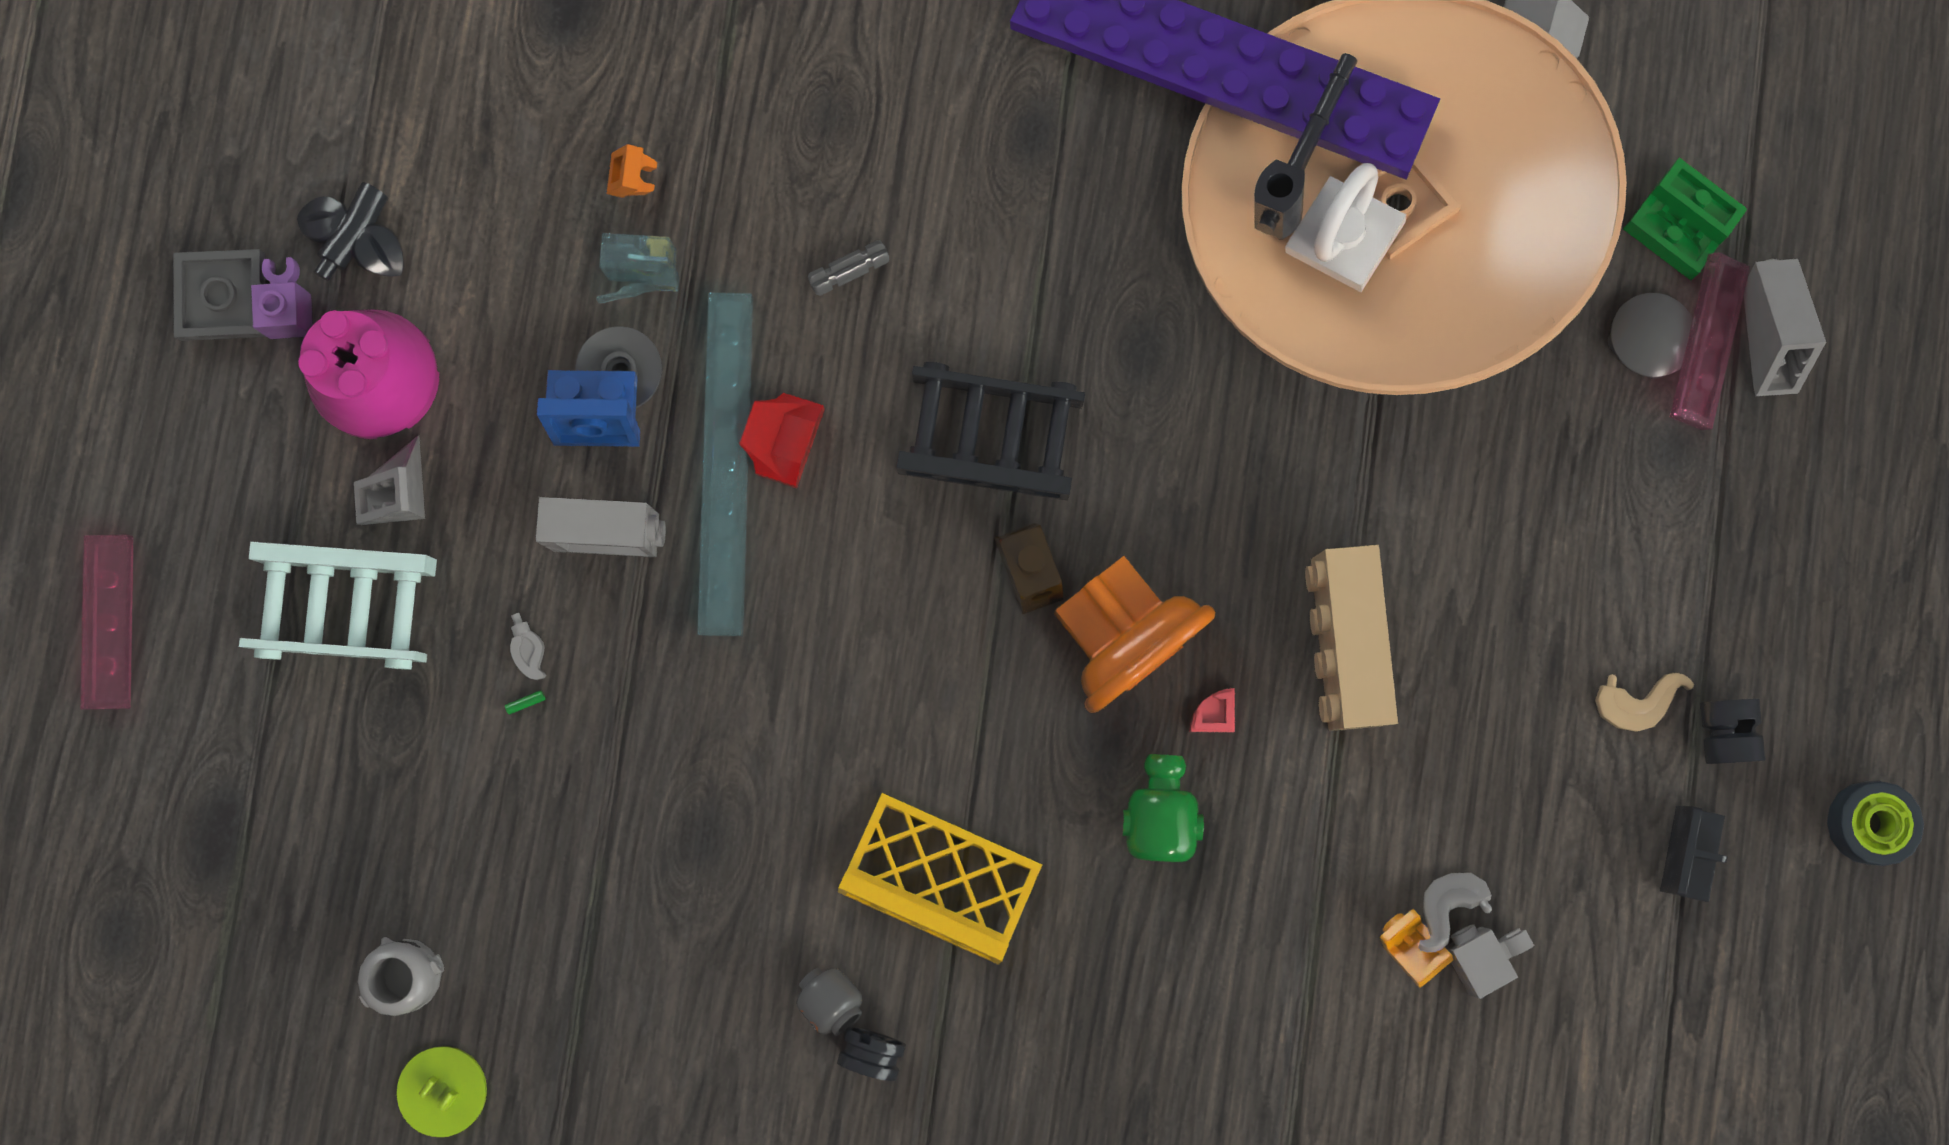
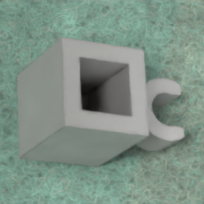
M1473 924L1451 935L1453 942L1445 946V948L1452 954L1454 960L1451 964L1468 994L1481 999L1518 978L1508 959L1529 950L1534 944L1527 931H1521L1520 928L1507 933L1497 940L1491 929L1484 927L1476 928Z

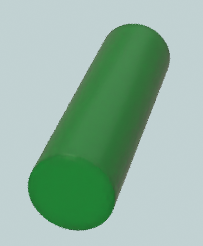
M540 690L506 704L505 709L508 715L546 700L544 692Z

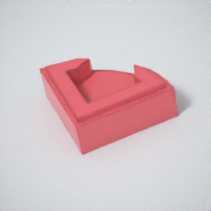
M1235 688L1224 689L1205 698L1198 705L1192 716L1189 732H1235Z

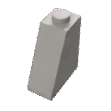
M1769 259L1755 262L1743 287L1754 392L1756 396L1798 394L1825 346L1826 340L1799 260Z

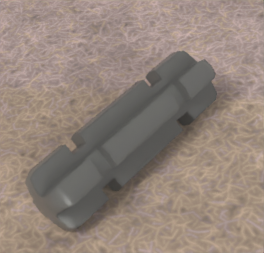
M876 240L866 245L865 250L862 252L858 249L829 263V268L825 270L821 267L810 272L808 275L809 283L815 294L821 296L833 290L832 286L835 284L841 286L868 273V269L872 266L876 269L888 263L889 254L881 240Z

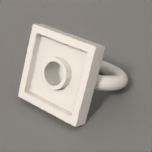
M1364 163L1354 169L1344 183L1332 176L1329 177L1286 244L1285 252L1349 287L1362 292L1405 224L1406 214L1373 198L1378 182V171L1373 164Z

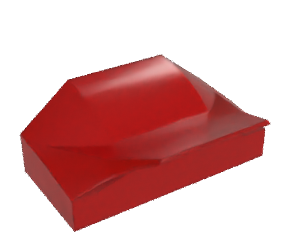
M786 393L781 394L776 399L754 401L739 445L753 461L757 476L797 489L825 410L824 405Z

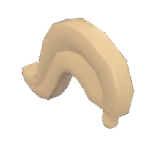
M1611 674L1608 676L1607 686H1600L1595 702L1600 717L1619 729L1638 732L1655 727L1665 716L1677 688L1681 686L1686 690H1691L1694 687V683L1684 674H1665L1656 682L1646 698L1639 700L1629 695L1625 689L1616 688L1617 677Z

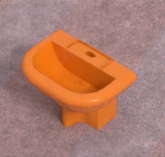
M1125 556L1093 578L1054 612L1057 619L1090 659L1081 677L1082 688L1088 697L1084 703L1086 710L1096 713L1124 691L1128 692L1182 649V645L1208 625L1215 618L1214 608L1210 605L1200 606L1193 599L1185 596H1174L1165 602L1160 601Z

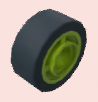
M1866 781L1851 784L1837 794L1829 807L1827 825L1830 838L1839 852L1854 862L1876 866L1897 864L1911 856L1922 841L1924 821L1921 808L1909 792L1896 784L1882 781ZM1874 813L1878 815L1881 822L1880 829L1876 834L1873 833L1870 827V818Z

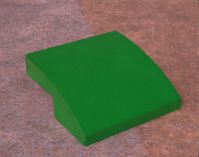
M1679 157L1643 201L1623 230L1691 281L1701 272L1717 247L1730 235L1747 211V208Z

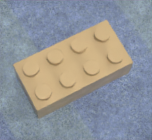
M1379 545L1325 549L1311 559V566H1306L1305 570L1308 592H1314L1316 609L1310 610V625L1312 634L1319 635L1320 652L1315 653L1314 663L1317 678H1323L1325 696L1319 697L1321 721L1328 722L1329 731L1398 724Z

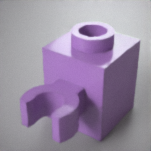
M292 257L286 258L287 268L281 275L275 274L276 268L273 261L264 259L262 273L270 281V284L251 285L253 328L270 339L305 337L313 325L311 294L296 283L300 275V267Z

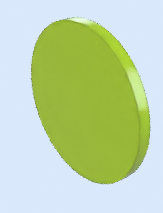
M450 1046L433 1047L417 1054L403 1069L397 1085V1102L404 1119L415 1130L431 1137H449L467 1129L479 1117L487 1096L485 1075L478 1062L465 1051Z

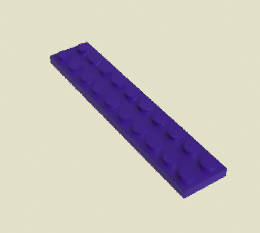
M1020 0L1010 20L1011 30L1300 139L1310 120L1309 115L1314 112L1330 79V73H1333L1339 61L1179 0ZM1355 67L1349 78V84L1345 86L1329 118V125L1325 126L1316 146L1363 164H1373L1379 170L1407 180L1441 98Z

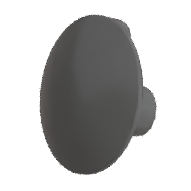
M1660 293L1640 294L1625 302L1615 314L1611 325V333L1608 336V345L1628 369L1639 375L1658 379L1678 371L1689 361L1696 346V327L1689 311L1676 299Z

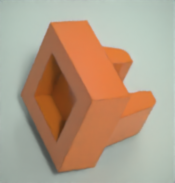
M629 144L612 152L607 194L623 198L631 195H646L654 191L655 185L644 182L640 177L641 170L651 172L657 169V161L643 154V148Z

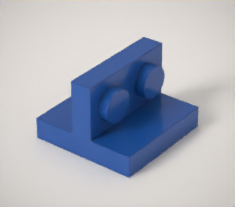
M548 370L546 398H538L537 416L553 445L640 447V428L635 419L638 381L636 372Z

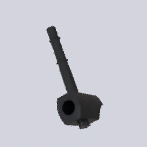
M1347 53L1341 55L1333 73L1329 75L1330 79L1314 112L1309 115L1310 120L1288 163L1276 159L1259 176L1254 193L1255 229L1283 240L1293 233L1302 221L1304 170L1325 126L1329 125V118L1345 86L1349 84V78L1357 64V59Z

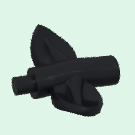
M362 182L348 210L343 203L328 196L315 198L302 208L297 217L301 232L311 241L323 243L317 253L321 261L314 270L316 275L329 281L337 268L344 270L354 257L360 267L374 274L391 277L402 276L404 257L398 237L391 229L376 224L389 199L383 192L368 183Z

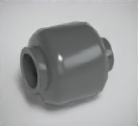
M816 968L808 973L799 983L802 991L797 998L796 1005L819 1034L833 1033L835 1036L844 1033L847 1027L853 1026L861 1017L862 1011L859 1008L863 1001L862 995L842 970L831 968L822 972L820 968Z

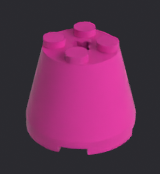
M383 310L329 311L312 325L301 345L298 361L299 368L304 375L311 401L327 422L351 436L363 439H377L378 437L395 434L405 428L410 429L428 412L435 399L439 385V372L437 371L435 354L429 343L430 341L414 324L392 312ZM349 357L356 361L355 364L347 362Z

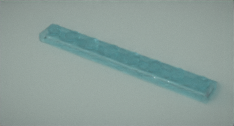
M709 293L698 604L699 636L743 637L748 454L739 443L750 415L753 296L751 293Z

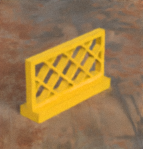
M882 793L838 887V893L993 963L1000 964L1042 864ZM885 807L902 813L909 830L885 839L879 823ZM911 818L924 824L914 828ZM932 827L942 831L949 848L925 856L917 833ZM876 830L880 841L869 845ZM912 836L920 859L896 868L888 844ZM951 836L965 842L954 845ZM973 845L983 850L989 866L966 875L957 851ZM883 847L891 868L890 871L873 876L858 869L865 853ZM952 854L960 877L937 886L928 862ZM991 854H994L1005 860L1000 861L998 863H994ZM1014 863L1029 870L1023 887L1006 893L997 869ZM923 865L931 888L917 894L906 891L899 873ZM992 872L1000 896L977 904L968 880ZM894 876L897 886L883 879ZM963 883L971 907L956 913L946 909L939 891ZM934 894L937 904L923 897ZM1019 894L1016 904L1012 909L1008 898ZM1003 901L1009 916L1003 934L986 927L979 909ZM974 912L977 922L964 917V915Z

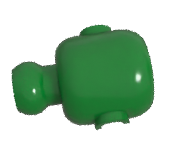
M1149 754L1144 762L1145 773L1149 777L1148 789H1137L1130 796L1128 810L1123 809L1122 836H1126L1127 849L1130 855L1136 859L1163 862L1188 861L1196 852L1197 840L1202 841L1204 816L1203 814H1198L1199 808L1196 797L1189 791L1180 790V779L1186 771L1185 760L1183 756Z

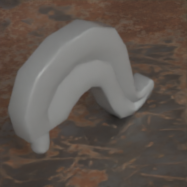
M1450 873L1431 883L1424 892L1423 913L1430 939L1420 940V951L1427 953L1437 952L1448 944L1450 910L1457 907L1472 909L1480 905L1485 913L1492 911V907L1488 903L1492 895L1484 880L1472 873Z

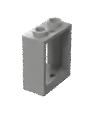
M539 497L536 542L553 552L657 557V546H664L666 534L665 521L659 520V514L647 503Z

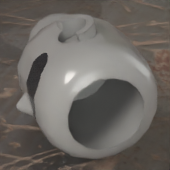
M387 937L382 938L381 945L369 953L360 966L357 982L361 1002L367 1008L370 1007L380 1014L399 1016L420 1009L432 1000L440 987L441 975L444 971L440 955H435L431 948L417 940L403 939L394 942Z

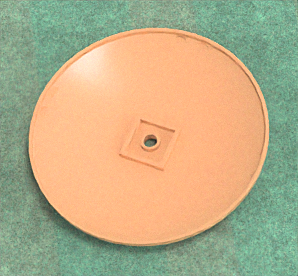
M1332 0L1292 17L1267 33L1339 60L1344 53L1350 54L1357 59L1355 67L1441 98L1407 180L1377 169L1378 182L1373 198L1387 205L1386 201L1391 196L1401 194L1410 200L1411 205L1407 209L1400 211L1406 214V222L1362 292L1287 254L1285 246L1293 233L1282 240L1265 234L1254 227V193L1259 176L1276 159L1288 163L1299 139L1205 103L1191 134L1182 180L1183 219L1187 242L1195 267L1214 302L1224 316L1244 337L1282 365L1311 379L1332 386L1373 394H1426L1455 389L1485 380L1515 366L1554 339L1580 313L1604 276L1620 236L1626 201L1625 158L1619 131L1605 98L1582 64L1557 39L1528 19L1487 0ZM1316 146L1304 170L1302 219L1330 176L1344 183L1353 170L1363 163Z

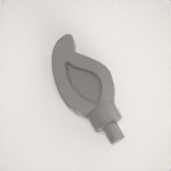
M520 613L513 614L511 617L514 626L511 627L514 637L510 644L511 656L516 666L525 676L534 680L544 679L546 674L540 669L545 649L544 643L536 633L530 631L527 621L522 622Z

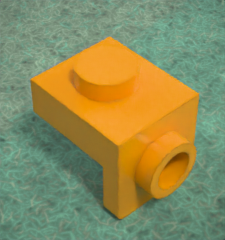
M1414 909L1410 910L1406 915L1403 913L1395 915L1383 928L1384 933L1380 936L1384 949L1419 988L1424 986L1454 960L1452 954L1445 947L1437 952L1427 953L1420 951V940L1430 939L1428 928L1422 923L1420 915Z

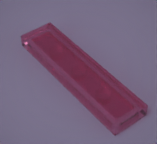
M1720 252L1708 254L1670 414L1671 418L1700 430H1711L1713 428L1750 266Z
M130 535L84 536L81 710L130 709L133 536Z

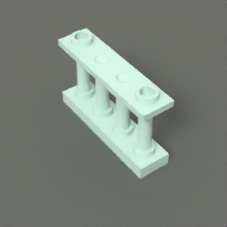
M250 542L249 559L264 564L263 571L268 572L260 639L240 638L239 647L254 650V658L281 660L282 652L385 659L384 667L408 670L412 669V662L426 663L427 654L409 651L416 583L421 582V576L435 577L437 559L422 554ZM291 566L307 567V574L311 575L304 643L279 641L286 573H291ZM335 569L351 570L350 577L354 578L347 646L322 644L329 577H334ZM378 572L394 574V581H398L391 649L366 647L372 580H377Z

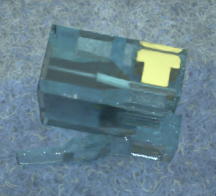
M602 233L600 269L609 281L642 283L629 284V286H623L618 292L597 296L596 300L599 304L635 297L650 291L678 292L677 250L670 237Z

